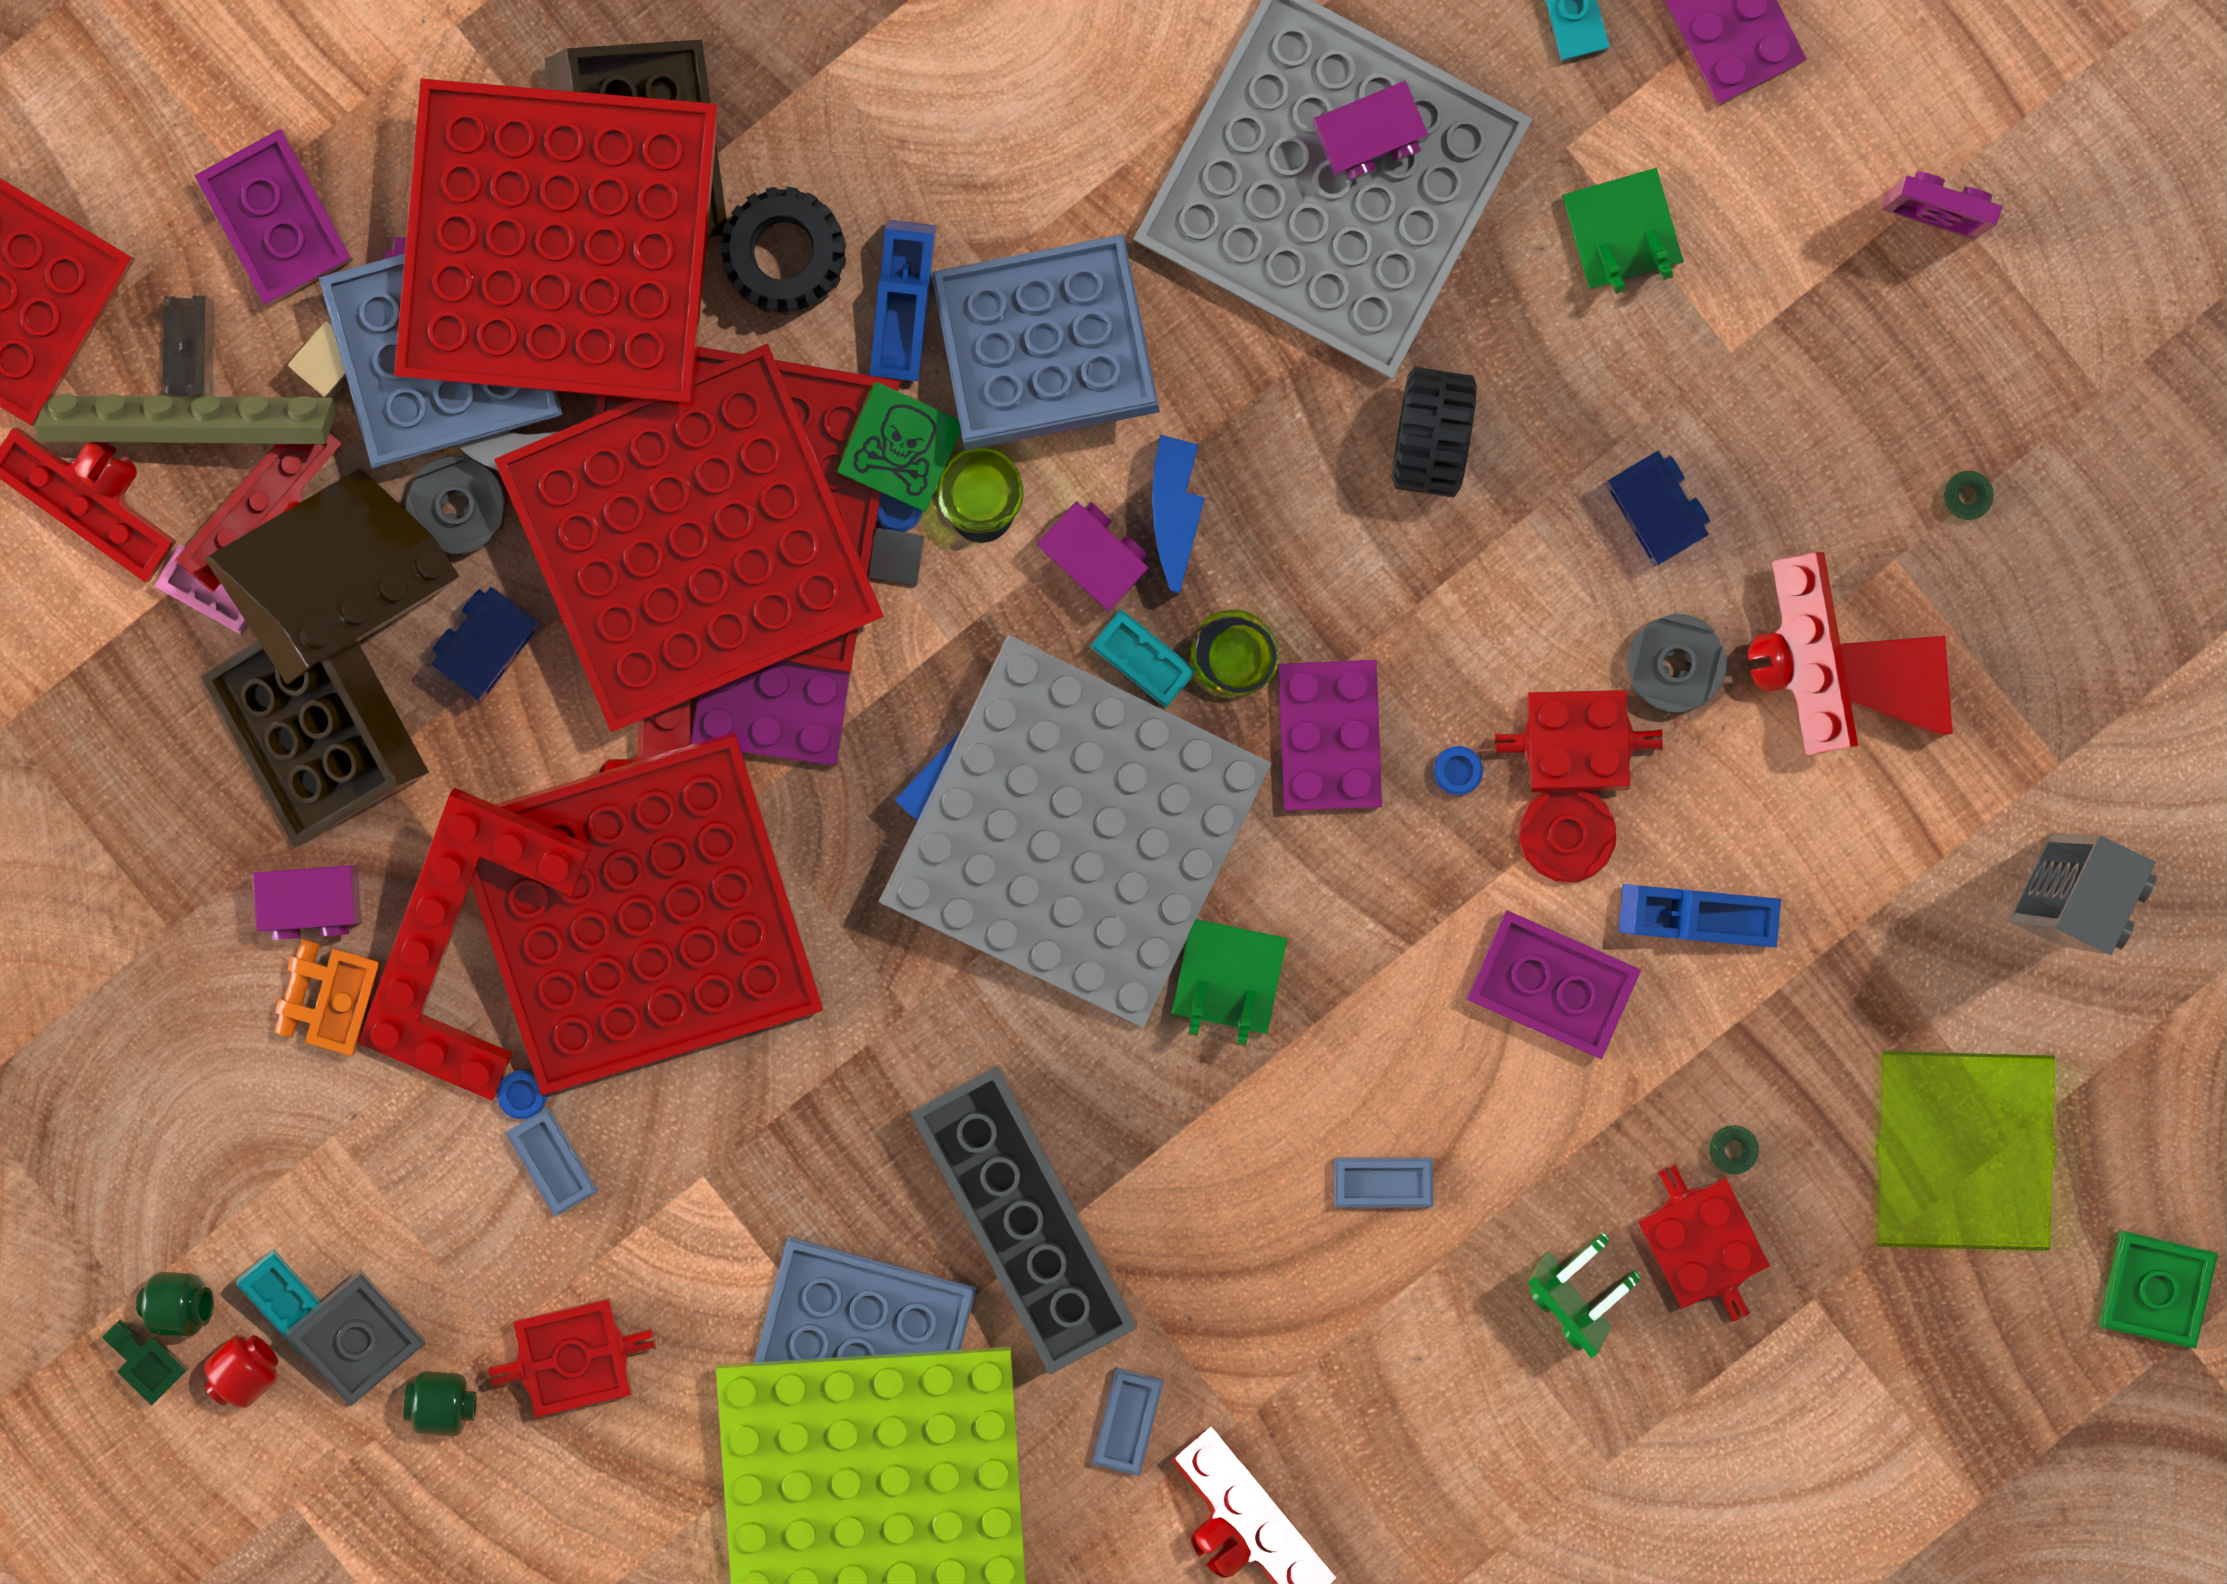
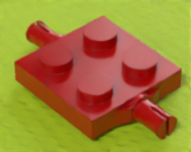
M1627 690L1528 692V721L1524 733L1494 734L1495 754L1524 753L1530 768L1531 792L1629 790V762L1633 750L1663 749L1662 729L1633 731L1627 714Z
M1676 1163L1668 1166L1676 1184L1672 1183L1666 1168L1661 1169L1657 1174L1660 1176L1670 1198L1660 1209L1639 1218L1638 1223L1681 1309L1704 1298L1720 1296L1732 1322L1740 1319L1732 1301H1735L1742 1317L1749 1315L1751 1312L1748 1310L1737 1287L1746 1278L1770 1267V1263L1727 1177H1723L1705 1187L1688 1189Z
M607 1298L513 1321L518 1342L517 1361L493 1367L489 1366V1374L493 1376L509 1372L506 1375L493 1377L491 1379L493 1387L522 1380L523 1385L530 1393L536 1418L631 1395L633 1392L627 1371L628 1355L656 1349V1341L654 1339L636 1343L653 1338L652 1328L646 1331L623 1335V1332L616 1324L611 1299Z

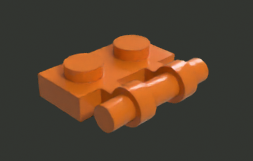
M301 938L297 955L291 956L287 970L292 973L284 999L279 998L275 1013L279 1014L274 1033L293 1038L298 1020L310 1024L305 1043L354 1056L382 961L338 948H332L328 965L326 966L315 962L320 943ZM310 978L323 981L315 1008L303 1004Z

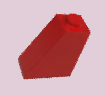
M1945 636L1841 644L1852 705L1934 735L1953 734Z

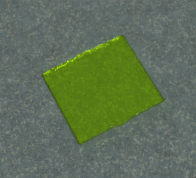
M1883 1051L1881 1063L1880 1134H1877V1145L1875 1147L1877 1163L1879 1164L1878 1246L2050 1250L2053 1168H2055V1158L2057 1156L2056 1139L2053 1138L2055 1056Z

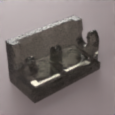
M164 296L162 395L169 397L213 396L215 300L207 296H191V298Z

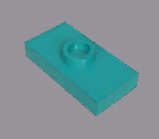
M1545 0L1561 62L1598 53L1610 48L1597 0Z
M1122 609L1118 611L1090 646V648L1166 709L1197 671Z
M273 1249L237 1278L236 1285L301 1355L300 1351L286 1337V1331L322 1301L277 1251Z

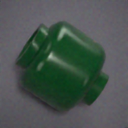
M158 1272L150 1277L145 1288L139 1290L136 1299L138 1315L143 1317L147 1329L156 1335L192 1337L201 1330L202 1326L209 1323L213 1314L214 1299L212 1291L209 1287H206L200 1276L191 1273Z
M423 1371L418 1374L415 1382L407 1383L404 1397V1421H411L413 1430L416 1433L455 1437L461 1434L465 1421L475 1420L477 1392L468 1391V1384L463 1375Z

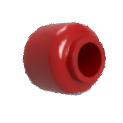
M235 1335L205 1362V1374L208 1379L205 1388L208 1394L222 1406L229 1403L238 1408H247L277 1381V1369L275 1366L278 1365V1358L272 1348L258 1336L252 1335L249 1338L243 1335Z

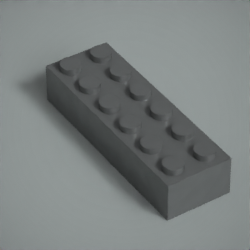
M2051 833L2013 910L2009 922L2061 947L2112 955L2115 947L2120 950L2123 949L2133 931L2135 922L2129 920L2137 901L2145 903L2153 890L2157 876L2151 872L2156 862L2101 835Z
M999 1064L912 1109L910 1114L1049 1375L1137 1329V1322Z

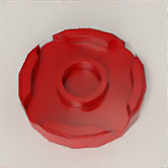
M1591 791L1541 792L1527 805L1520 820L1519 844L1525 860L1537 873L1556 882H1578L1593 877L1608 864L1616 847L1615 820L1611 809L1597 794Z

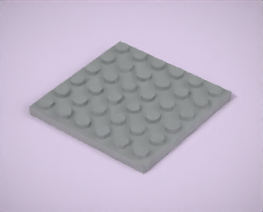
M1261 0L1133 241L1393 380L1530 125L1532 118L1312 0ZM1406 80L1428 133L1427 140L1419 143L1422 151L1399 162H1394L1392 155L1374 162L1376 168L1374 172L1353 181H1349L1346 174L1335 178L1314 129V118Z
M1007 635L879 902L1144 1028L1186 942L1188 933L1201 911L1272 763L1011 635Z

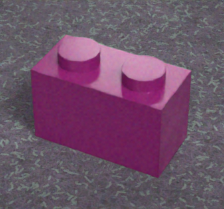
M1406 80L1315 117L1313 120L1314 129L1334 177L1338 178L1346 174L1349 181L1374 172L1376 170L1374 162L1392 155L1394 162H1399L1422 151L1419 143L1426 141L1428 137L1427 130Z
M1076 501L1036 545L1103 608L1110 612L1149 570V567L1142 562L1148 554L1128 535L1121 541L1118 540L1107 529L1112 520L1091 501L1085 508Z
M357 865L252 873L257 932L270 931L271 940L301 938L300 928L319 927L320 936L349 934V925L362 923Z

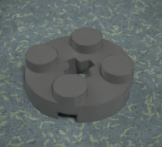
M446 456L431 461L416 475V479L411 485L410 493L407 495L406 511L434 536L443 552L455 555L475 552L491 542L496 533L503 527L506 510L503 487L496 475L480 462L460 456ZM456 491L460 498L468 497L469 506L464 508L465 516L457 519L453 513L445 514L443 511V506L449 503L448 494Z
M1671 614L1649 622L1636 634L1627 656V671L1633 690L1647 704L1666 712H1686L1702 706L1719 691L1727 669L1726 653L1711 627L1696 617L1684 614ZM1675 649L1684 651L1683 659L1690 662L1689 671H1680L1678 678L1671 677L1669 675V667L1663 665L1664 657L1673 656Z

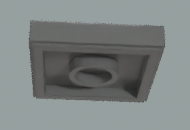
M361 1269L286 1331L288 1340L350 1407L426 1344L425 1338Z

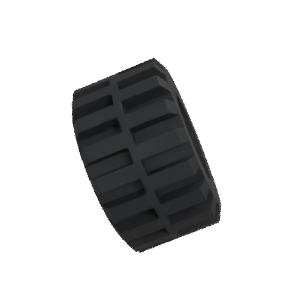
M788 186L786 189H777V187L765 188L766 192L757 195L755 192L746 197L748 201L741 207L737 205L731 212L733 216L730 222H725L722 231L724 234L723 243H720V254L723 257L724 263L722 265L734 288L750 304L752 303L759 307V309L769 313L770 311L779 312L781 315H791V312L799 310L805 312L812 309L811 306L819 301L822 303L826 300L833 287L836 288L839 284L841 271L845 269L846 264L845 237L832 211L826 204L824 205L816 196L809 192L807 194L800 192L798 188ZM789 222L800 226L807 232L812 242L813 254L809 265L802 273L790 279L780 280L768 276L759 268L755 259V245L759 236L767 228L777 223Z
M1414 367L1409 373L1404 390L1393 460L1392 480L1395 489L1453 498L1459 492L1466 469L1476 405L1477 385L1473 375Z

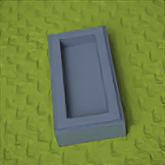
M550 1107L505 1132L555 1217L599 1191Z
M1334 1157V1207H1433V1158Z
M1116 1367L1092 1464L1140 1476L1164 1379Z

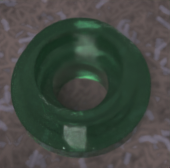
M1963 471L1949 479L1945 486L1943 497L1944 503L1952 515L1963 520H1973L1983 516L1990 509L1994 493L1991 483L1984 475L1975 471ZM1965 486L1973 488L1976 492V500L1972 505L1962 503L1959 498L1960 490Z
M1729 1125L1719 1129L1713 1135L1709 1145V1154L1713 1164L1719 1170L1728 1174H1741L1748 1171L1755 1164L1759 1154V1146L1755 1136L1748 1129L1738 1125ZM1737 1140L1742 1145V1153L1737 1158H1728L1725 1154V1146L1729 1141Z

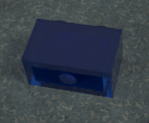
M1659 450L1604 483L1654 567L1708 536L1709 533L1705 525L1710 523V519L1696 497L1688 500L1679 483L1685 480V477L1671 455L1663 458Z
M490 586L486 593L478 589L462 610V613L467 618L456 632L451 628L447 629L432 649L438 656L431 665L480 701L486 699L543 624L499 589Z

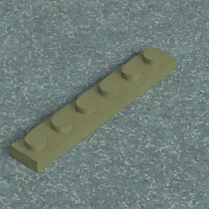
M62 394L52 396L42 407L35 424L38 441L326 444L336 411L333 398H312L309 396L289 398L263 396L216 397L212 395L201 397H169L166 395L120 396L115 394L107 396H73Z

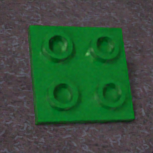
M1657 168L1562 195L1589 290L1610 284L1615 294L1625 292V284L1622 280L1653 271H1658L1662 280L1673 278V271L1670 266L1684 262Z
M1195 919L1188 933L1171 1014L1191 1018L1189 1035L1198 1036L1201 1020L1239 1028L1236 1045H1247L1249 1030L1268 1034L1288 938Z
M1604 1232L1594 1238L1564 1265H1561L1550 1251L1541 1257L1527 1282L1532 1287L1530 1294L1536 1304L1546 1313L1552 1311L1563 1324L1561 1329L1567 1341L1578 1351L1584 1349L1591 1359L1599 1353L1612 1327L1602 1314L1632 1289L1641 1278L1639 1273L1633 1270L1591 1306L1585 1302L1567 1279L1608 1244L1607 1242L1610 1239Z

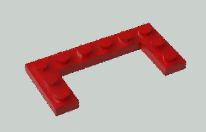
M454 788L447 799L358 1044L493 1101L513 1052L423 1014L481 858L487 859L568 895H572L577 887L592 846Z

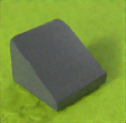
M875 528L869 578L917 585L925 537L923 535Z

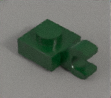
M121 1319L102 1337L126 1360L117 1372L151 1406L189 1369L154 1334L143 1344L134 1331Z

